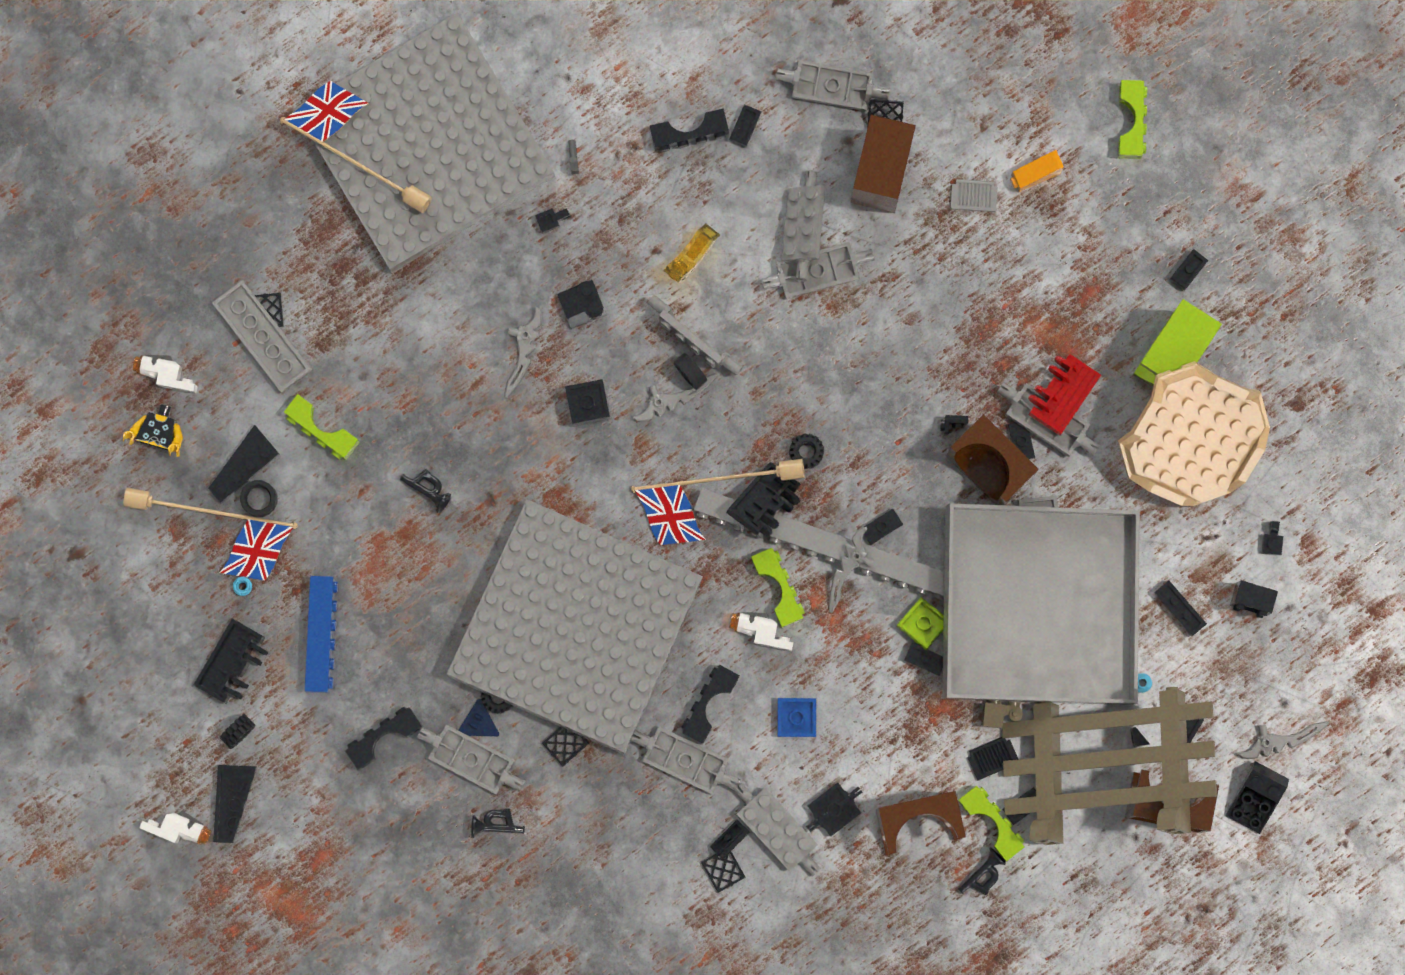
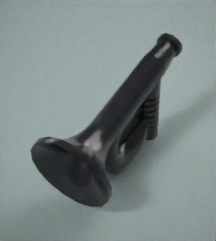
M427 469L423 470L414 479L407 477L405 474L400 478V481L405 482L408 486L431 499L436 505V512L441 513L448 505L451 494H439L442 490L441 481ZM424 479L434 485V488L430 490L420 484L421 481Z
M510 808L490 810L485 814L483 822L473 815L471 838L484 831L524 834L525 826L514 825ZM494 817L505 818L506 825L493 824L491 819Z
M990 847L987 861L958 890L964 894L967 889L972 887L987 895L990 888L999 878L998 870L994 866L1006 865V862ZM989 872L991 874V877L983 885L977 882L985 873Z

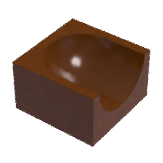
M875 115L870 116L853 186L852 204L895 213L916 125Z
M984 414L950 447L946 455L995 505H1006L1039 470Z

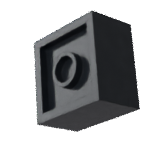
M603 379L565 386L573 427L611 419Z
M1240 580L1235 584L1230 606H1233L1235 611L1239 612L1243 609L1256 613L1258 618H1263V616L1272 614L1278 591Z

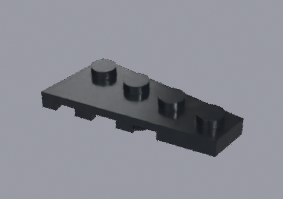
M254 425L208 489L220 503H223L280 454L257 426Z
M218 765L213 842L234 843L257 766Z

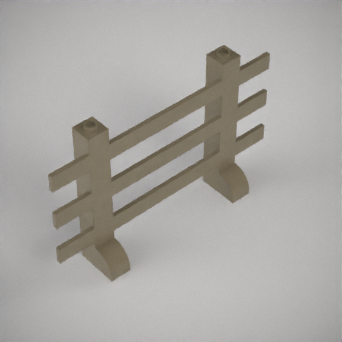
M1167 687L1165 691H1159L1160 707L1059 717V705L1052 702L1033 704L1034 720L1003 723L1002 738L1034 736L1035 758L1003 761L1004 777L1035 774L1036 797L1004 799L1005 815L1037 813V820H1034L1030 826V841L1043 845L1064 844L1063 810L1164 801V808L1159 811L1157 817V830L1172 835L1191 833L1190 799L1217 797L1216 780L1189 783L1188 760L1215 757V741L1187 743L1186 720L1214 718L1213 702L1185 704V692L1178 690V687ZM1160 723L1161 746L1061 755L1060 733ZM1162 762L1163 785L1062 794L1061 772Z

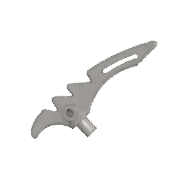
M538 307L535 308V315L527 325L520 326L519 330L509 328L508 335L517 337L519 357L516 369L508 379L505 398L513 392L524 376L531 361L526 356L536 348V345L531 344V342L540 336L538 332L534 331V329L541 326L542 321L541 311ZM521 365H523V368L519 376L517 377L513 385H510L513 379L515 378L516 374L518 373Z
M714 373L706 376V383L691 395H688V393L694 390L693 387L673 394H659L656 385L649 387L652 395L649 398V405L642 414L633 416V419L636 421L650 420L653 418L654 411L659 416H662L667 406L670 411H673L679 400L684 404L689 402L706 389L718 374Z
M862 527L856 531L852 537L854 546L846 545L848 557L841 556L840 558L843 570L837 569L834 574L829 601L830 613H833L841 599L842 585L848 574L862 562L871 566L874 561L866 556L867 552L862 545V537L867 527ZM838 579H840L836 601H834L836 584Z
M1329 722L1312 724L1304 731L1288 736L1268 734L1266 725L1258 726L1261 736L1257 737L1255 746L1247 752H1240L1239 756L1244 759L1258 758L1260 751H1262L1264 756L1268 757L1273 748L1276 749L1277 753H1280L1287 743H1289L1291 748L1298 746L1329 725ZM1315 727L1317 728V729L1314 730L1312 733H1310V734H1308L1307 736H1305V737H1303V738L1297 740L1298 737H1300V736L1306 734L1307 732H1309L1310 730H1312V729L1315 728Z

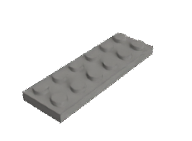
M243 280L212 302L281 393L312 371Z

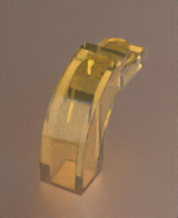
M705 223L697 230L684 250L666 266L664 272L678 283L684 280L706 256L720 234Z

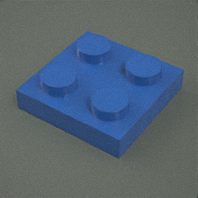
M778 698V737H816V698Z

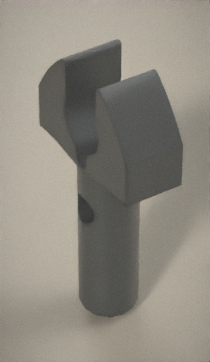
M571 139L568 141L571 174L573 175L579 174L576 141Z

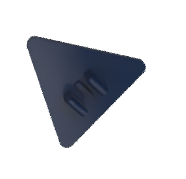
M477 699L458 731L468 736L498 737L499 731L487 709L482 704V700Z

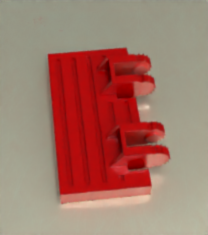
M1071 354L1066 359L1061 356H1056L1054 359L1058 365L1068 371L1067 373L1054 365H1050L1048 370L1057 378L1053 377L1046 389L1039 385H1036L1034 388L1040 396L1048 400L1047 403L1033 394L1028 397L1029 401L1035 405L1028 415L1059 436H1061L1101 377V374Z

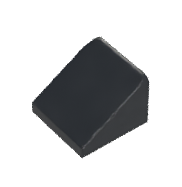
M1136 727L1130 729L1134 747L1150 745Z

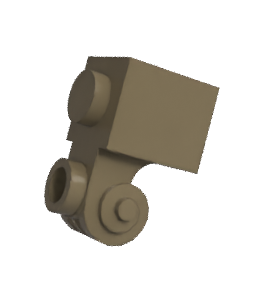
M989 700V703L985 702L982 727L1003 728V718L1007 715L1011 721H1019L1023 716L1020 702L1008 701V705L1000 704V701Z

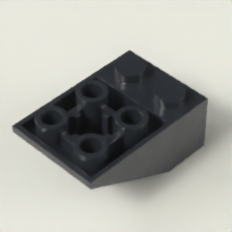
M1254 761L1225 816L1260 834L1285 793L1289 779Z

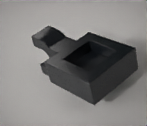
M552 208L535 215L542 234L559 228L558 221L571 218L567 208L557 213Z
M1270 521L1269 534H1263V554L1282 555L1283 536L1278 535L1280 526L1278 521Z

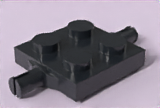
M836 783L811 802L808 808L813 813L815 820L806 826L810 833L821 826L831 837L860 815L861 812L855 805L854 799L863 793L862 790L857 792L860 789L857 786V788L848 793L839 783Z

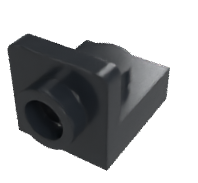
M945 415L944 420H941L940 431H944V436H948L949 425H952V428H964V425H968V416Z

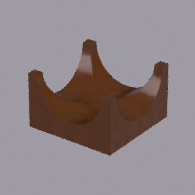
M1141 769L1140 773L1133 772L1130 788L1150 786L1148 770ZM1216 784V785H1217V795H1218L1219 785ZM1217 797L1196 798L1190 804L1191 831L1198 833L1211 831ZM1164 803L1128 804L1125 818L1157 824L1158 813L1164 808Z
M956 791L876 809L886 855L897 853L896 839L900 829L909 819L918 816L933 817L944 823L950 830L953 840L966 837Z

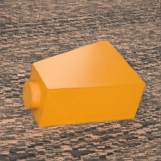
M1057 150L1014 170L1010 178L1014 189L1017 188L1021 192L1060 175L1064 166Z

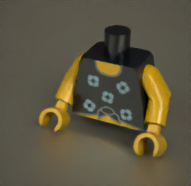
M161 404L158 414L149 412L147 415L142 416L133 424L129 431L124 432L122 441L124 442L125 439L129 438V445H132L136 437L135 440L139 443L167 450L169 456H171L172 452H176L177 457H179L183 435L177 421L169 418L172 407Z

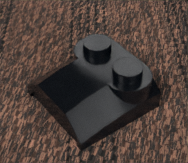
M593 280L581 282L579 285L557 294L571 330L607 316Z

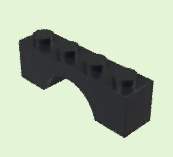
M724 108L705 112L702 124L690 132L678 131L668 121L650 125L655 151L659 150L660 153L670 151L671 147L678 146V148H684L693 142H696V144L705 143L707 139L714 137L715 140L722 139L729 134Z
M719 665L718 668H713L709 675L712 678L709 685L704 684L700 692L703 695L699 702L695 701L690 710L693 712L691 718L686 717L681 726L684 729L683 734L701 744L705 742L712 729L711 724L706 718L708 702L718 694H731L740 678V675L722 665Z
M402 707L395 712L397 716L391 720L389 717L379 723L380 727L375 731L373 728L363 734V739L360 741L356 739L347 745L348 749L345 752L357 770L360 771L376 760L375 746L384 735L399 733L408 738L422 729L423 725L410 707L407 709Z

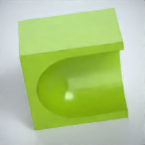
M1182 299L1133 375L1153 387L1157 374L1181 369L1182 365L1194 361L1198 363L1222 323Z

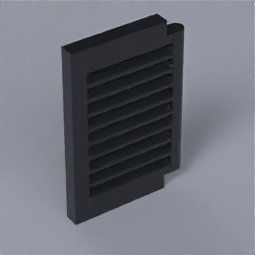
M1002 737L970 750V757H968L977 781L1002 771L1003 761L1019 760L1011 740L1006 741Z

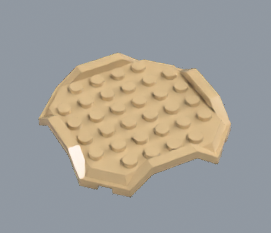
M1194 361L1182 365L1181 369L1172 372L1169 370L1156 375L1151 398L1133 429L1117 441L1129 479L1149 492L1176 504L1195 506L1231 493L1246 483L1265 452L1270 425L1262 394L1259 390L1247 389L1231 382Z

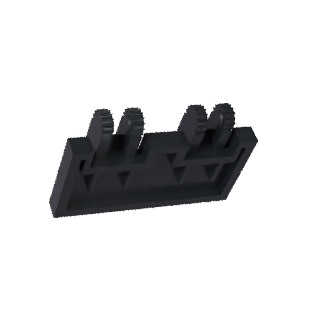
M770 461L762 471L776 470V465ZM777 474L757 476L728 508L726 513L756 536L760 532L765 536H770L773 532L772 529H776L779 526L778 520L774 518L781 508L786 512H791L794 508L793 505H797L800 502V498L795 495V492L801 484L795 479L782 481L781 477H777Z
M232 618L193 685L225 704L230 699V696L224 694L225 691L242 699L243 695L232 690L231 686L235 682L240 687L247 689L249 685L237 679L234 675L236 674L242 678L250 663L243 660L244 658L261 666L263 662L256 657H252L250 653L254 648L262 655L267 656L268 651L253 643L255 640L262 644L265 637Z

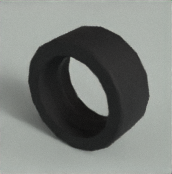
M683 353L673 362L680 374L695 390L707 381L704 373L686 353Z
M254 480L243 487L240 493V503L248 514L254 517H264L274 511L278 496L275 489L269 483L263 480ZM264 488L268 491L270 495L268 506L264 509L256 510L249 505L248 495L252 489Z

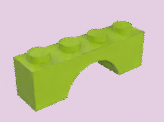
M1121 80L1119 84V103L1128 107L1132 112L1134 125L1128 133L1121 135L1118 139V159H1141L1143 154H1146V142H1143V135H1146L1147 124H1143V116H1147V105H1144V98H1147V86H1144V81Z
M297 394L284 411L287 415L285 419L293 425L298 423L302 426L301 431L309 437L311 434L317 438L316 442L323 448L326 446L331 448V454L339 460L341 458L347 460L360 441L345 429L333 433L319 430L313 419L315 407Z
M773 548L751 556L758 575L773 578L781 587L782 599L774 609L781 628L802 620V615L805 614L801 603L797 604L794 598L797 596L793 585L789 586L787 582L789 575L786 569H782L779 564L782 559L778 550L774 551Z
M975 786L958 799V802L969 816L982 814L993 820L998 833L993 847L1003 860L1007 862L1025 848L1023 845L1025 841L1019 833H1013L1010 829L1013 826L1006 817L1003 819L999 815L1001 810L994 802L992 804L987 799L989 795L985 789Z

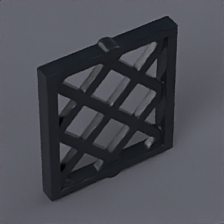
M869 99L868 124L870 116L878 111L883 114V118L888 119L890 118L887 115L893 111L896 115L893 120L899 118L900 122H902L904 101ZM872 104L877 107L874 112H871ZM885 105L890 108L887 113L882 110ZM898 106H901L900 114L895 111Z
M281 293L255 295L256 298H264L260 302L261 305L265 301L271 304L266 311L273 320L275 319L279 323L278 327H284ZM269 296L277 297L273 302L268 299ZM278 299H279V307L275 305V303L278 301ZM273 306L278 310L274 315L269 312ZM279 313L281 321L276 318Z
M559 727L542 744L551 753V756L564 767L589 743L583 736L576 733H567V729H565V733L559 732L562 727ZM555 735V742L549 741ZM557 735H565L564 742H557ZM567 735L574 736V743L567 742ZM580 736L583 739V743H576V737ZM547 744H554V751H551ZM557 744L564 745V752L557 751ZM566 745H574L573 752H566ZM576 745L582 746L578 751H576ZM556 754H563V761H560ZM566 754L572 755L566 760Z
M730 852V855L734 862L728 860L729 854L722 860L716 853L701 862L718 893L746 878L732 852ZM712 858L715 859L713 866L707 864V861ZM717 860L724 861L723 868L716 867ZM727 862L734 864L732 871L725 869ZM706 866H707V867H710V868H713V869H712V872H711V875H710L708 869L706 868ZM736 866L740 873L734 872ZM715 869L722 871L720 878L713 876ZM724 872L731 873L729 880L723 879ZM733 874L739 875L740 879L733 882ZM713 878L719 880L718 886L715 884ZM721 881L728 882L726 887L720 888Z

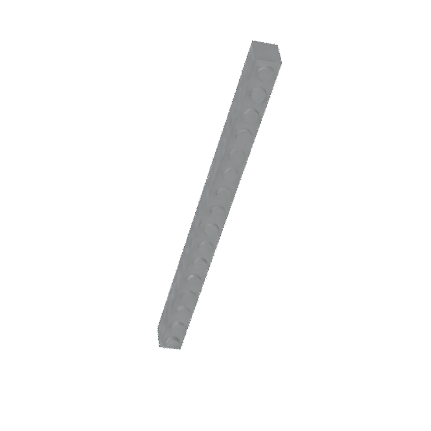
M701 488L694 508V512L697 513L698 517L708 519V517L714 518L715 523L726 526V523L734 525L733 529L744 532V529L748 530L726 513L728 508L735 502V499ZM778 514L774 518L778 520L779 526L776 529H772L773 532L770 536H766L770 538V542L779 545L781 542L786 543L788 548L796 551L799 548L804 549L806 554L817 557V554L824 556V560L835 563V561L841 562V556L848 557L846 545L854 546L851 539ZM761 532L757 536L754 533H751V535L758 538H762V536H765ZM862 543L867 552L866 556L874 561L871 566L863 562L856 568L861 569V573L869 576L872 573L879 575L878 579L889 582L890 579L894 580L900 587L908 588V586L916 588L915 591L926 595V592L934 594L933 598L944 601V571Z

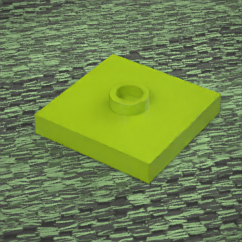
M920 597L896 627L927 651L944 630V615Z

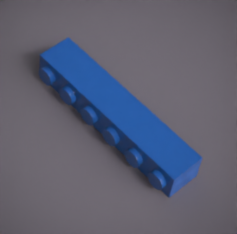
M310 576L305 692L330 693V689L334 687V678L331 677V670H334L335 667L332 650H335L336 640L332 638L333 631H336L337 622L333 620L334 612H337V601L334 600L335 593H338V581H335V578L331 576Z

